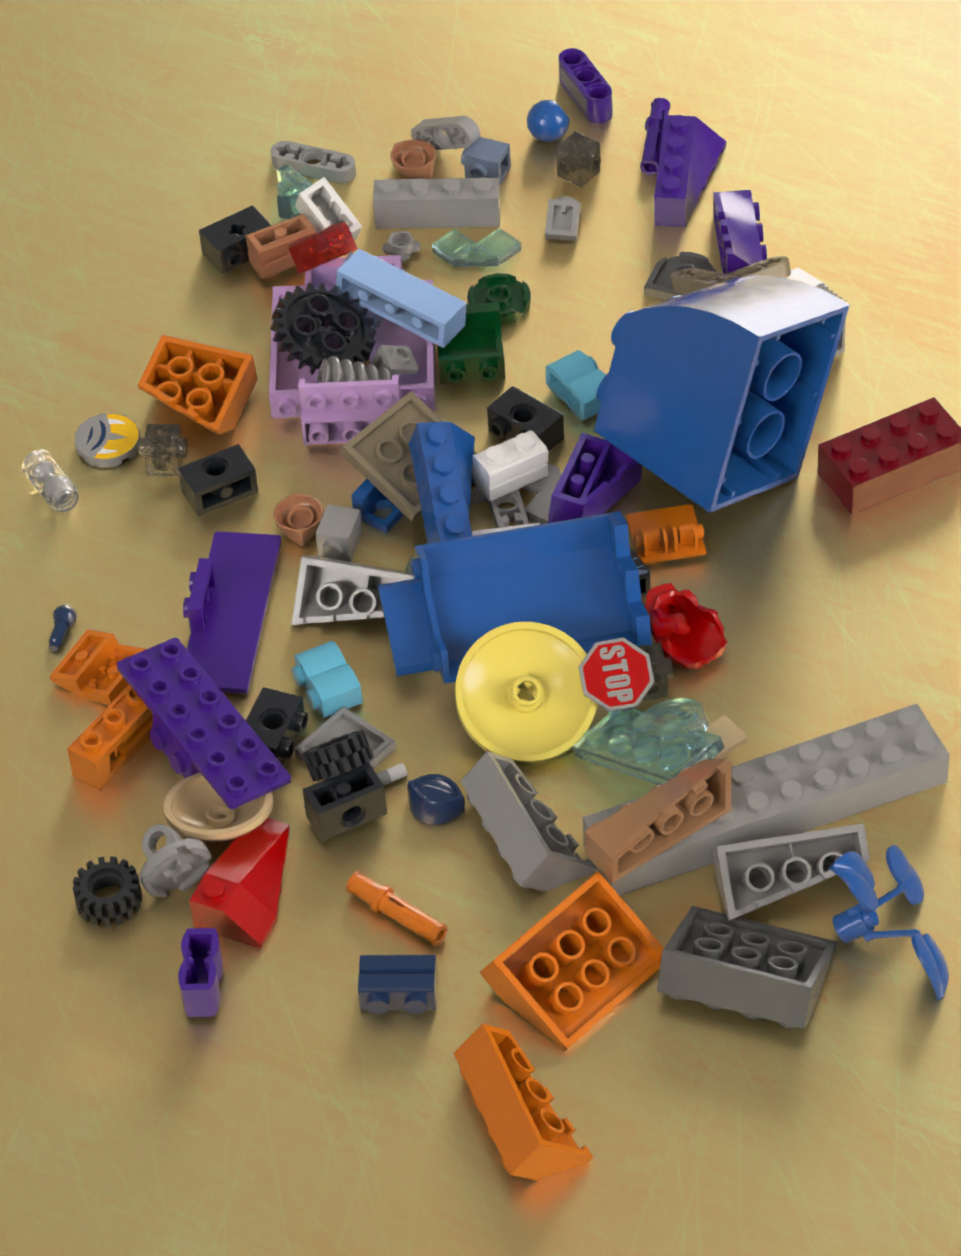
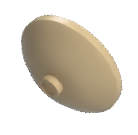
M199 772L181 780L172 787L164 800V815L171 828L188 838L207 842L226 841L246 835L261 825L272 811L273 794L269 792L235 809H229Z

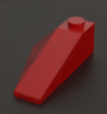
M267 818L256 829L236 838L205 873L189 900L194 928H215L219 936L259 949L262 948L277 922L278 901L282 889V874L286 862L290 824Z

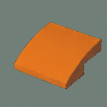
M86 630L49 677L53 683L71 693L94 702L110 705L129 685L117 670V662L146 649L118 644L115 635L112 633Z

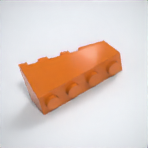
M481 1024L453 1053L459 1064L460 1074L467 1082L473 1094L474 1104L481 1112L487 1124L488 1134L495 1142L501 1154L502 1164L510 1175L538 1181L588 1163L594 1158L587 1146L579 1148L571 1135L576 1130L569 1119L563 1118L561 1120L550 1105L555 1098L549 1089L532 1078L531 1074L535 1069L509 1030Z

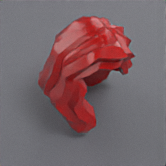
M665 583L648 591L645 608L650 616L651 635L665 658L678 666L690 670L701 668L703 665L710 663L711 660H716L717 657L723 655L728 641L724 636V627L715 609L699 605L697 597L690 590L678 591L672 583Z

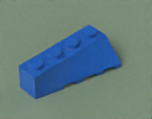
M452 422L417 423L409 441L428 544L472 536L469 510L475 437Z

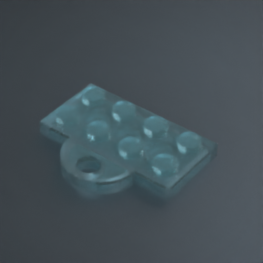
M675 698L660 702L645 712L633 708L609 712L598 724L589 729L572 748L577 758L657 785H662L676 777L683 769L692 767L702 760L713 759L725 747L721 736L706 732L708 719L701 703L690 698Z

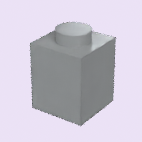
M327 505L316 531L319 557L351 562L363 533L359 509Z

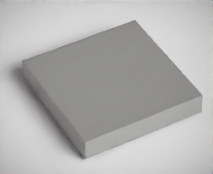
M343 706L297 745L294 750L295 756L305 762L303 753L306 750H310L314 746L344 734L364 730L374 756L369 763L374 769L396 750L395 740Z

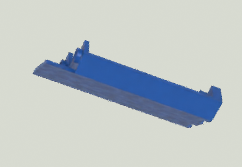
M620 511L415 546L416 559H411L413 579L377 585L397 676L433 670L434 672H440L445 684L456 682L460 664L471 646L487 632L514 622H536L557 628L573 638L586 654H588L596 642L625 638L640 649L652 647L650 616L641 602L639 571L630 556L628 525Z

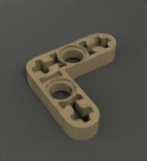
M778 256L759 261L728 274L688 268L675 271L670 276L673 292L688 294L737 277L764 275L787 278L791 275L789 258Z

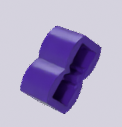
M188 928L181 942L183 963L178 973L184 1011L187 1017H214L220 1007L221 995L218 983L223 975V961L218 934L215 928Z

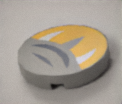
M117 413L99 414L89 418L79 426L75 433L76 452L83 457L84 462L91 466L100 468L116 467L122 464V460L128 457L132 459L141 447L140 430L135 421L126 415Z

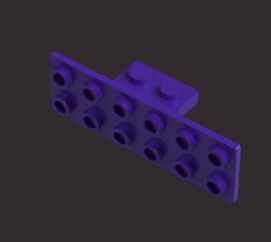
M217 531L213 536L209 557L199 558L196 572H191L189 590L191 594L190 597H185L183 603V617L189 619L191 631L187 650L224 693L247 694L249 692L282 543L280 535Z
M172 638L117 662V670L153 713V724L150 731L151 741L157 750H162L168 757L175 773L181 774L185 779L200 772L229 809L242 806L291 782V775L178 638Z

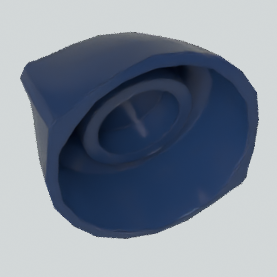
M427 774L408 781L407 790L410 810L419 821L432 825L445 824L464 813L465 798L459 786L450 778L440 774Z

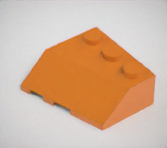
M162 335L138 383V387L219 435L236 428L258 378L253 355Z

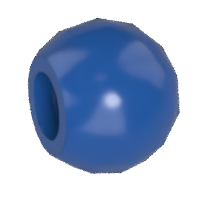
M550 99L534 104L527 116V127L531 135L543 142H554L562 138L567 132L570 122L561 107Z

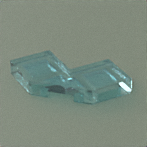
M500 228L477 243L458 230L453 229L432 244V252L454 267L499 266L521 251V242Z

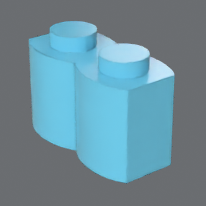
M577 350L546 366V384L556 397L565 401L576 417L584 421L598 414L601 403L597 400L596 394L598 386L606 374L598 369L595 360L591 356H587L582 351Z
M334 641L294 655L296 666L291 668L292 675L298 687H305L306 698L312 710L318 709L319 713L325 718L335 714L343 706L349 709L363 703L361 685Z

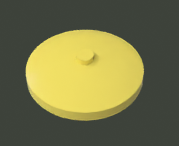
M514 622L487 632L467 651L460 664L455 682L456 709L467 734L484 751L511 758L517 764L543 763L567 753L584 737L597 709V704L583 695L578 667L586 657V652L566 633L542 623Z

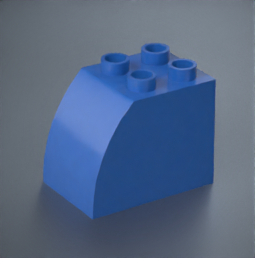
M755 275L737 277L682 296H674L667 301L637 311H629L617 321L611 334V341L615 346L609 373L605 375L597 389L596 397L601 404L594 432L709 513L799 477L850 305L825 290L802 281L780 276Z

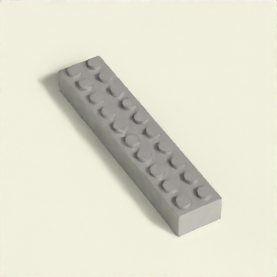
M914 704L732 766L730 812L613 883L599 868L597 871L602 874L619 896L713 864L712 850L716 846L803 833L947 783L950 754L918 704ZM638 799L583 817L584 846L585 831L597 821H603L618 812L625 804L633 803Z

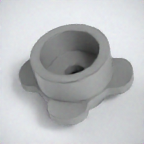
M396 231L389 236L388 243H385L382 248L385 254L401 255V261H406L413 252L420 250V243L413 241L411 233Z

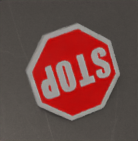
M625 638L596 642L578 667L583 695L608 712L637 708L654 684L649 654Z

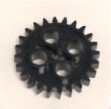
M308 283L305 291L300 286H296L293 293L287 291L284 298L279 299L271 317L273 323L270 330L275 332L273 341L281 342L278 351H288L290 353L287 361L290 362L297 359L299 361L298 369H302L307 365L310 367V374L313 375L320 368L322 361L325 358L328 360L331 356L339 358L340 362L343 359H349L352 365L357 361L362 363L367 361L376 343L374 340L376 330L371 328L374 319L365 318L368 312L367 308H357L359 299L352 301L347 299L349 296L348 291L339 295L337 294V286H333L331 291H326L324 283H321L318 290H315L313 285Z

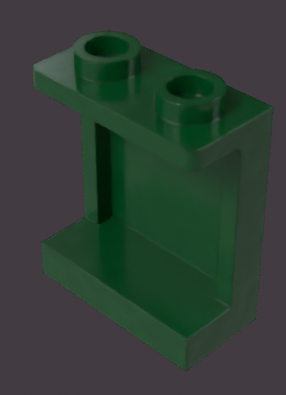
M499 302L466 305L465 326L444 348L438 346L440 384L505 379Z

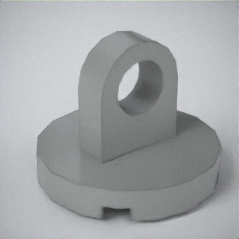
M156 824L150 827L144 834L142 849L148 860L144 863L139 875L140 882L151 896L167 897L169 896L168 891L177 887L185 891L197 883L207 872L210 866L208 859L211 858V854L201 840L192 838L182 840L175 829L163 824ZM165 835L166 845L157 851V841L161 836Z

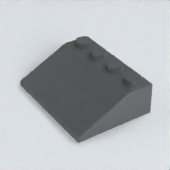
M692 906L663 949L657 991L666 993L669 997L676 1000L690 999L704 1003L712 1009L725 1008L741 1012L747 1018H764L776 1021L786 1028L800 1027L805 1029L814 1012L836 950L837 941L740 917L728 921L727 915L724 913Z

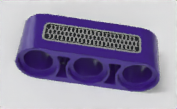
M577 48L563 50L558 57L560 84L590 122L597 124L608 122L613 116L612 89L582 50Z

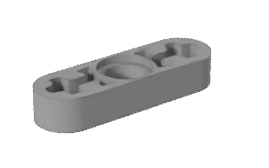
M455 116L424 119L412 128L411 136L412 139L429 142L436 150L467 148L479 139L480 130L475 121L470 117Z
M290 141L278 142L271 148L272 165L281 171L317 179L325 177L327 181L336 183H347L356 176L355 160L346 153ZM310 160H319V161H321V162H319V163H317V164H307V163H306L307 161H310Z

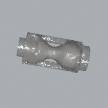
M36 450L24 459L22 463L23 474L43 496L50 508L59 512H67L75 507L79 500L78 489L48 451Z

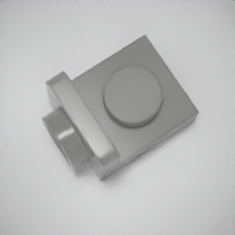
M571 197L549 199L545 228L546 239L577 241L579 219L582 215L580 201H575Z
M380 345L370 363L376 366L377 370L380 367H386L390 372V380H392V375L416 374L419 370L417 362L408 346Z

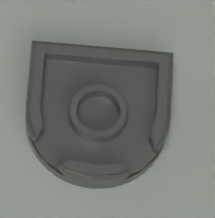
M680 252L679 256L669 259L664 257L655 265L644 286V295L666 301L677 295H685L673 292L670 275L678 270L696 268L713 272L717 271L709 263L707 257L698 253Z

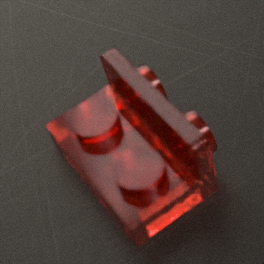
M345 221L331 225L308 237L300 238L288 245V250L299 274L358 249Z

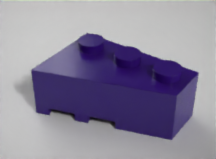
M581 433L551 495L547 523L604 514L641 481L643 465L606 439Z

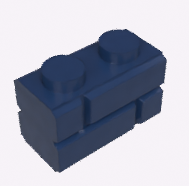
M360 955L358 976L360 1010H368L373 1014H383L388 1010H406L412 1014H421L426 1010H436L438 984L436 955Z

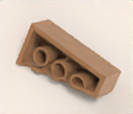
M728 759L702 760L692 767L683 769L676 777L666 783L653 787L648 794L633 803L625 804L618 812L603 821L595 822L585 831V855L613 883L730 812L732 763Z

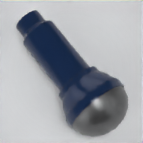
M67 604L57 606L53 612L54 628L48 647L53 652H57L59 647L62 646L67 629L77 619L75 609Z

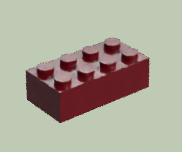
M935 397L818 444L817 473L852 515L961 470V427Z

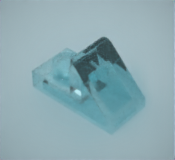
M284 164L277 169V189L280 193L277 195L278 213L281 219H291L301 215L295 207L299 194L313 184L288 164Z

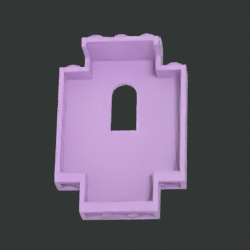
M401 255L376 256L402 269ZM350 257L306 259L305 285L299 286L305 291L307 284L311 283L314 289L318 290L320 284L324 283L326 291H331L332 287L336 286L337 270ZM423 280L433 285V280ZM296 286L273 287L272 315L279 299H283L287 291L293 293ZM368 310L365 318L374 319L371 328L376 330L374 336L376 343L369 356L370 363L380 345L408 346L419 367L417 373L400 374V376L392 375V380L317 383L319 369L311 375L310 367L307 365L302 369H298L299 361L297 359L288 362L287 358L290 353L288 351H278L281 342L273 341L275 332L271 330L269 377L272 418L301 417L304 445L347 443L410 391L432 411H435V344Z

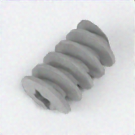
M335 356L329 357L328 360L325 358L322 361L317 376V383L390 380V372L386 367H380L377 370L376 366L369 364L365 367L359 361L352 365L349 359H343L340 362L339 358Z

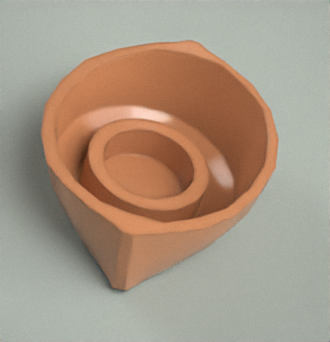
M418 139L394 144L390 158L395 169L407 179H433L436 149L432 144Z
M293 493L276 505L273 517L277 527L286 537L304 547L316 535L317 528L324 514V508L318 499L312 496Z

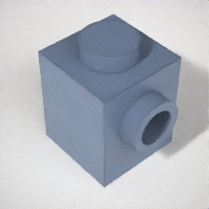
M479 137L469 147L464 148L461 164L464 165L465 178H499V184L501 185L511 168L510 144Z

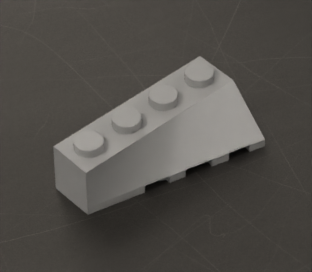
M499 178L374 180L373 209L375 229L500 227L501 202Z
M303 556L300 562L291 625L384 617L377 585L413 579L412 572L318 556Z
M486 751L460 781L468 794L467 799L469 803L477 809L481 816L483 827L492 835L498 845V853L507 861L512 869L513 879L523 888H533L547 892L593 874L598 869L590 859L582 860L575 850L579 844L571 834L565 836L555 826L554 822L558 817L550 807L534 799L538 792L511 758Z
M864 823L716 846L712 850L718 890L728 921L837 875L829 870V868L839 856L847 852H857L866 863L869 862L870 856Z

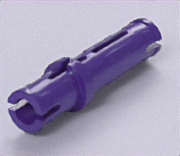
M658 97L651 102L650 116L645 122L647 134L640 169L647 175L657 174L664 118L665 115L669 114L671 107L670 102L665 98Z

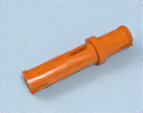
M360 871L355 872L349 878L346 891L368 903L373 912L377 914L384 913L405 928L429 941L433 946H438L444 940L448 926L395 895L393 888L388 885H379Z

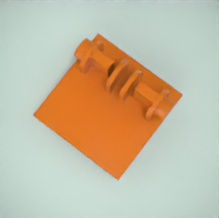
M692 504L626 514L635 552L644 564L706 555L702 539L704 537L703 525L698 524Z

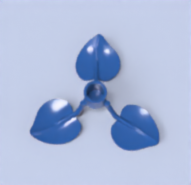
M896 845L887 848V865L898 885L879 899H877L876 892L873 890L875 886L873 875L864 859L857 852L853 851L839 856L829 870L837 874L846 883L859 902L846 911L833 916V925L839 938L844 943H849L862 936L866 942L876 938L912 937L913 948L932 983L937 997L936 1001L942 999L947 988L949 973L947 962L934 939L928 933L922 935L917 929L874 931L875 926L879 924V918L875 911L879 906L902 892L905 893L912 905L921 903L924 898V888L921 879L907 860L905 854Z

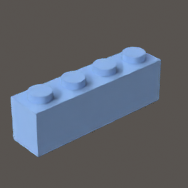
M358 249L337 270V294L342 295L348 291V300L359 299V306L367 308L369 311L442 348L465 326V301L361 249Z

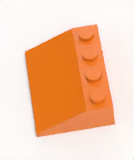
M598 871L479 973L503 1002L566 1051L660 969L664 947Z

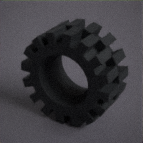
M364 730L354 731L350 734L347 733L338 738H333L303 753L313 781L325 780L332 776L340 775L343 772L351 771L353 768H358L374 758Z
M110 856V862H105L104 857L98 858L99 864L94 865L92 860L87 862V871L81 867L77 871L78 877L73 879V893L79 915L82 914V918L86 922L91 919L94 926H99L100 921H103L104 927H111V921L116 920L117 926L124 924L122 918L124 916L128 920L133 918V910L138 912L141 907L140 902H142L140 881L133 865L129 867L128 861L124 859L118 864L117 857ZM116 886L121 888L117 894L111 897L103 898L94 895L96 891L103 887Z

